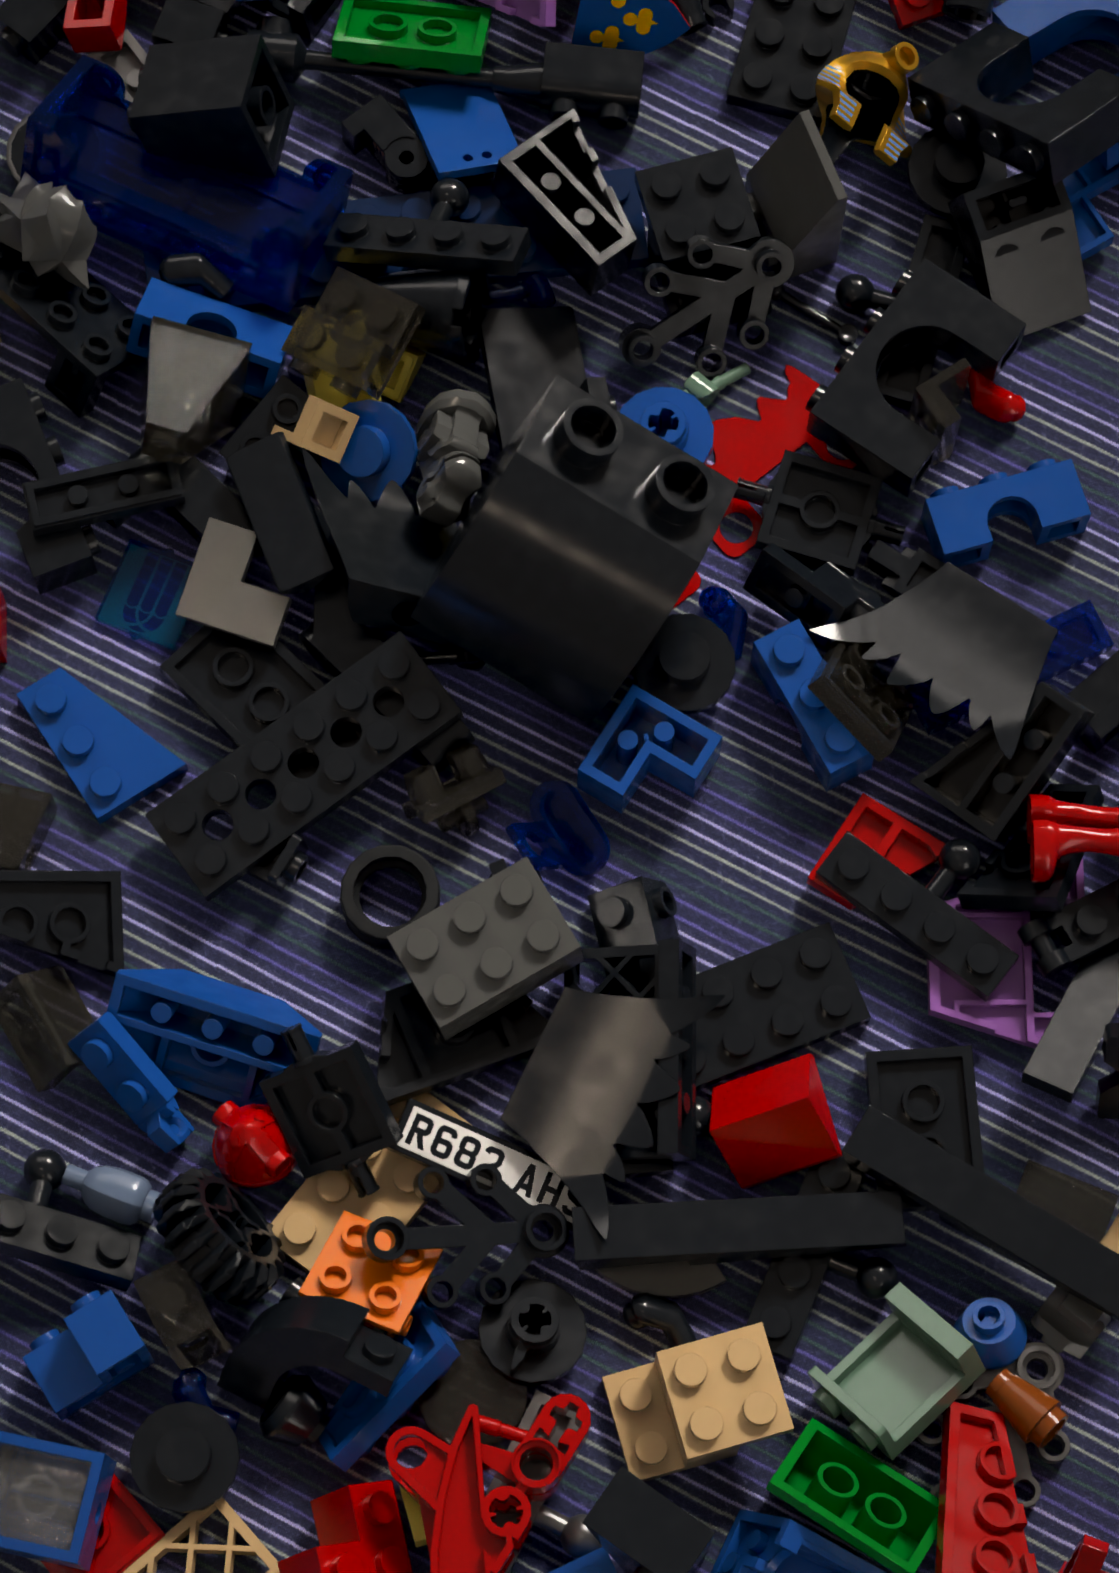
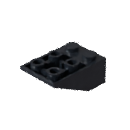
M1023 172L966 192L947 203L979 293L1027 323L1023 336L1091 312L1073 208L1063 180L1053 186Z

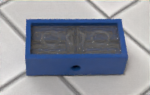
M0 1431V1552L90 1571L117 1462L105 1453Z

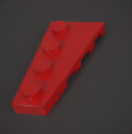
M953 1402L944 1411L935 1573H1039L1035 1554L1029 1553L1024 1533L1027 1519L1023 1503H1018L1013 1481L1017 1474L1002 1413Z

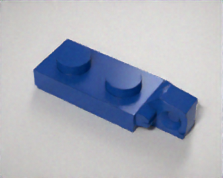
M105 1012L67 1043L136 1125L138 1124V1128L147 1133L148 1137L166 1154L181 1144L194 1131L195 1128L178 1110L179 1106L174 1098L178 1090L111 1012Z

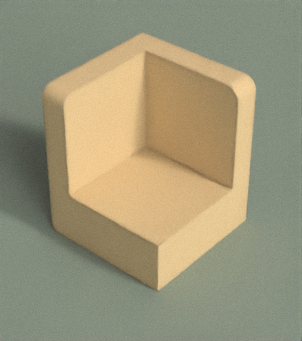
M309 394L294 432L274 425L271 434L283 432L286 441L340 464L360 416Z

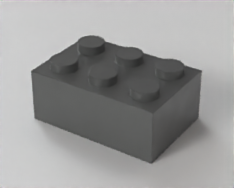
M527 856L387 936L393 952L445 1041L584 961L579 942Z

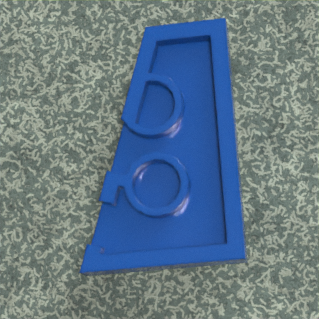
M61 667L16 694L18 701L99 825L188 770L185 762Z

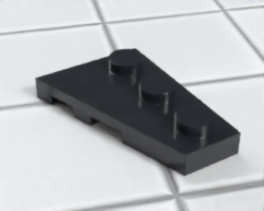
M1050 784L1042 793L1056 800L1102 807L1104 802L1100 785ZM1025 813L1015 825L1017 834L1003 850L994 849L984 861L986 870L975 883L967 881L959 890L957 896L962 909L1062 912L1084 852L1069 853L1061 856L1056 863L1054 874L1050 880L1046 882H1032L1030 874V844L1027 842Z
M0 870V939L115 977L119 969H124L121 871Z

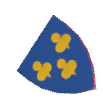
M579 0L571 44L645 51V54L670 44L691 28L672 0Z

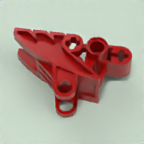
M570 1393L552 1397L544 1405L529 1431L480 1415L478 1406L470 1404L451 1445L416 1426H405L396 1430L389 1437L385 1447L389 1471L393 1479L420 1505L430 1557V1573L507 1572L515 1559L513 1551H520L531 1530V1504L529 1500L543 1501L557 1491L560 1481L587 1440L591 1426V1413L587 1404L580 1397ZM571 1410L576 1413L575 1424L579 1429L577 1431L570 1428L566 1429L558 1441L557 1449L550 1442L556 1430V1420L553 1415L556 1413L564 1416ZM480 1432L495 1437L500 1436L520 1444L514 1449V1452L481 1443ZM408 1448H418L427 1454L425 1461L416 1468H405L397 1460L399 1455ZM538 1459L546 1462L551 1468V1473L541 1480L529 1479L521 1471L526 1462ZM483 1470L509 1486H499L485 1496ZM510 1508H513L517 1513H520L521 1516L516 1518L517 1525L508 1521L502 1528L492 1521V1519L496 1518V1511L505 1514Z

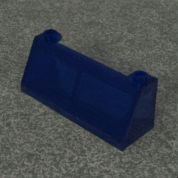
M83 55L28 117L20 180L26 171L39 184L53 182L52 187L67 185L68 190L75 199L83 200L86 211L92 223L97 226L98 231L162 259L174 254L200 253L234 282L231 289L289 313L297 303L324 252L323 244L340 212L344 213L346 210L354 171L327 159H315L308 163L303 171V175L278 165L275 178H262L146 153L137 133H133L129 127L127 112L129 105L133 102L125 99L126 88L122 77L109 65Z

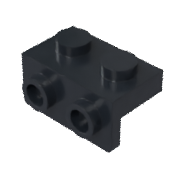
M640 876L587 896L599 948L658 944V940L666 939L682 940L678 935L674 918L677 912L676 901L665 882ZM654 958L638 959L623 975L638 991H642L654 978ZM622 960L609 962L616 967ZM604 967L605 974L607 977L610 974V972ZM619 981L610 990V995H631Z

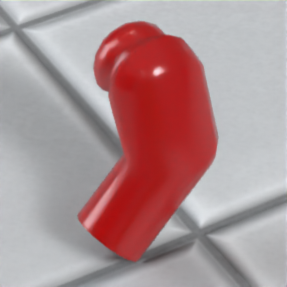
M965 365L971 402L977 412L1001 423L1017 422L1023 418L1026 411V403L1020 395L994 384V381H990Z

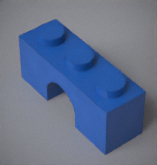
M152 277L135 311L126 351L173 368L179 356L186 351L203 350L218 356L226 365L222 385L263 399L281 377L296 327Z
M1044 459L1030 465L1025 472L1008 476L1005 472H998L982 478L978 485L959 490L958 486H947L938 489L929 496L930 498L925 499L921 520L934 557L943 563L950 562L956 567H961L988 559L993 545L988 522L994 517L1000 515L1019 517L1029 526L1036 545L1085 532L1091 511L1072 459L1057 463L1055 459Z
M797 619L754 641L750 662L775 705L783 702L790 712L801 736V750L825 791L827 792L871 769L876 748L801 621Z

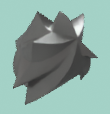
M25 171L12 197L0 193V242L22 252V261L30 262L37 277L55 270L68 282L89 290L87 259L95 244L97 226L92 223L83 200L75 199L68 190L67 185L52 187L53 182L39 184Z

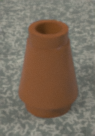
M1007 1368L1002 1370L992 1380L985 1391L1024 1443L1032 1442L1039 1449L1046 1446L1057 1435L1069 1417L1060 1409L1062 1402L1019 1376L1014 1375Z

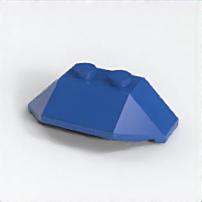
M119 969L116 972L107 1011L115 1016L174 1087L224 1103L231 1100L239 1107L249 1104L263 1105L268 1103L259 1082L265 1076L287 1068L294 1061L283 1037L280 1035L281 1031L301 1023L313 1051L319 1050L323 1035L283 1000L185 969Z

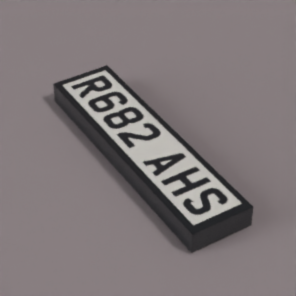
M412 1098L407 1099L397 1122L404 1137L397 1144L386 1149L426 1167H439L449 1177L465 1184L466 1176L471 1169L480 1164H491L499 1170L502 1180L529 1205L548 1204L559 1209L567 1219L569 1230L573 1232L571 1207L582 1206L561 1178L539 1155ZM478 1172L476 1175V1183L479 1188L489 1190L492 1185L490 1176L485 1172Z

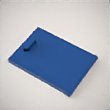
M433 84L401 89L399 91V96L404 102L438 181L444 178H458L496 172L498 160L518 146L492 89Z

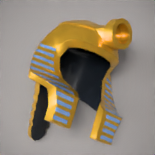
M900 42L885 53L874 51L851 52L833 60L818 74L815 91L822 113L819 133L833 165L835 160L839 159V155L843 154L844 149L852 141L875 146L873 150L875 155L889 166L895 164L899 156L904 158L911 156L912 148L906 142L903 108L908 100L906 74L914 70L919 64L918 52L912 44Z

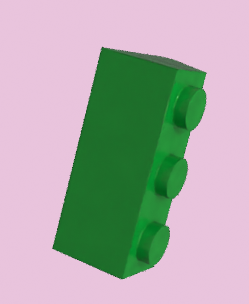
M813 1417L765 1488L766 1491L892 1573H915L937 1537L939 1499Z

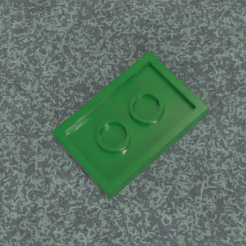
M344 0L332 39V58L346 59L353 64H368L370 62L394 64L405 70H414L422 67L445 70L453 75L480 74L491 28L492 8L420 0Z

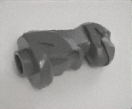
M462 389L439 393L426 405L416 425L415 435L418 447V462L423 477L416 496L419 514L427 521L443 528L465 518L471 508V497L482 487L480 465L485 461L490 449L488 441L496 428V414L488 401L478 393Z

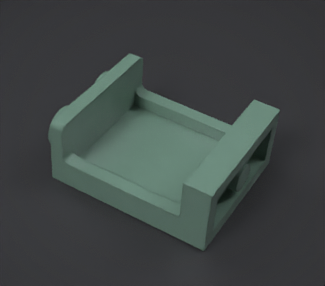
M901 1282L884 1296L892 1311L884 1321L827 1375L816 1365L807 1372L817 1390L812 1394V1398L817 1405L832 1419L837 1418L839 1415L843 1416L851 1424L848 1427L849 1432L867 1451L871 1452L877 1447L892 1461L986 1371L974 1344Z

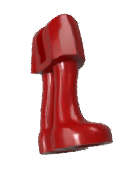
M1043 794L1028 795L1026 829L1027 842L1030 844V874L1032 882H1046L1050 880L1059 858L1069 853L1096 852L1119 857V807L1069 803Z

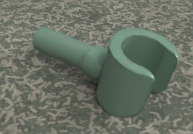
M745 362L720 376H716L711 381L699 371H696L685 381L684 391L694 395L707 408L716 398L719 391L749 375L751 369Z

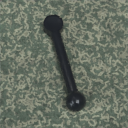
M783 284L773 289L771 300H782L837 334V339L841 345L850 346L856 342L858 330L854 325L838 324L786 292Z

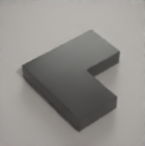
M209 517L175 614L179 618L275 649L292 600L290 597L244 582L258 544L255 532Z

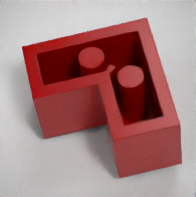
M392 1479L347 1485L311 1500L310 1503L320 1546L313 1547L277 1562L280 1573H413Z

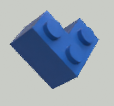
M632 684L579 766L577 788L621 814L648 772L689 796L694 797L720 756L723 736Z
M111 1289L102 1295L98 1290L92 1291L74 1302L70 1307L73 1313L63 1319L68 1329L62 1333L58 1329H53L39 1336L29 1345L32 1352L22 1357L53 1410L61 1420L66 1419L155 1363Z

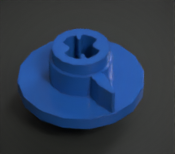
M654 387L637 393L622 406L621 414L698 459L703 464H706L713 449L714 426L707 408L694 395L678 388Z
M373 399L350 402L343 406L342 409L360 417L340 464L320 456L322 469L341 493L347 497L350 480L354 481L361 488L369 501L379 500L384 488L391 480L395 481L403 489L415 471L418 457L416 435L405 415L389 403Z

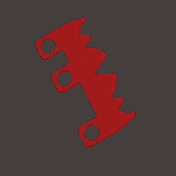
M786 364L785 374L790 382L787 389V399L780 400L761 396L757 398V407L761 417L760 421L741 417L713 421V450L716 462L713 465H705L736 484L739 477L756 482L782 461L785 450L795 452L806 442L823 461L850 469L854 468L857 464L850 459L839 460L834 458L828 452L827 444L806 431L810 412L805 408L810 397L820 384L795 367ZM732 498L724 517L735 512L746 515L753 525L751 536L742 543L729 542L722 536L719 525L712 539L730 557H739L756 544L762 525V517L747 501ZM696 571L674 607L700 587L701 578Z

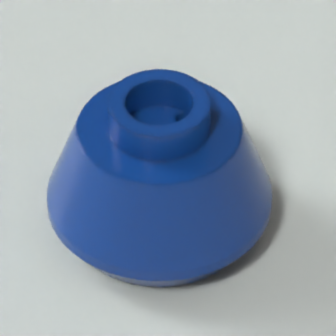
M985 1297L975 1300L962 1312L954 1324V1328L974 1344L985 1369H999L1010 1365L1020 1357L1026 1347L1027 1329L1023 1319L1010 1305L998 1298Z

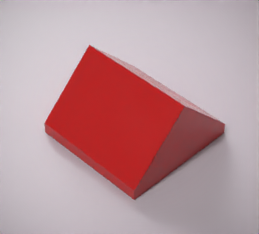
M809 1053L713 1087L709 1132L742 1189H747L843 1156L813 1054Z

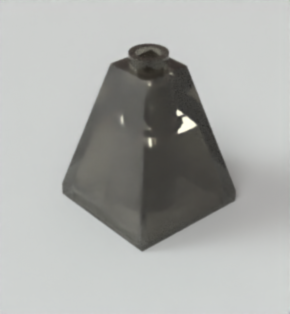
M153 316L150 324L140 397L141 453L149 455L159 462L170 461L182 465L238 427L252 343Z

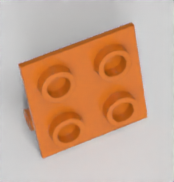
M344 1210L302 1284L298 1295L326 1296L356 1303L370 1309L365 1323H370L374 1327L387 1331V1336L394 1338L396 1334L405 1337L413 1321V1316L410 1313L439 1261L443 1249L409 1250L391 1262H376L367 1256L362 1247V1234L365 1228L373 1221ZM377 1232L374 1237L375 1245L382 1251H388L391 1246L389 1235L385 1232Z

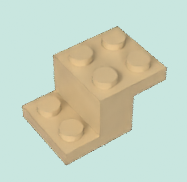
M762 1322L658 1351L655 1355V1361L602 1377L603 1387L627 1470L644 1482L736 1456L741 1446L793 1432L794 1430Z

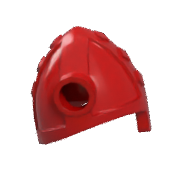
M229 1100L222 1104L214 1113L212 1123L217 1126V1129L215 1130L212 1143L213 1156L218 1169L227 1182H235L240 1187L258 1188L267 1186L286 1177L297 1165L270 1106L249 1104L239 1107Z

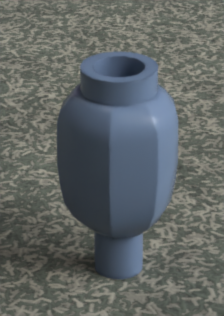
M69 1164L61 1182L63 1185L81 1191L83 1201L89 1209L105 1218L125 1225L135 1224L140 1220L151 1223L154 1218L153 1211L156 1208L155 1200L162 1194L152 1190L151 1183L145 1177L108 1165L97 1166L88 1171Z

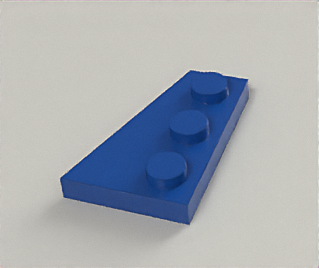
M419 1296L410 1313L413 1316V1321L407 1335L404 1337L396 1334L392 1338L413 1349L406 1368L389 1395L385 1397L352 1380L328 1414L330 1420L319 1436V1440L330 1461L344 1472L358 1459L366 1456L382 1434L396 1420L404 1417L411 1410L414 1402L434 1381L445 1376L452 1363L461 1355L433 1309L425 1304L421 1296Z

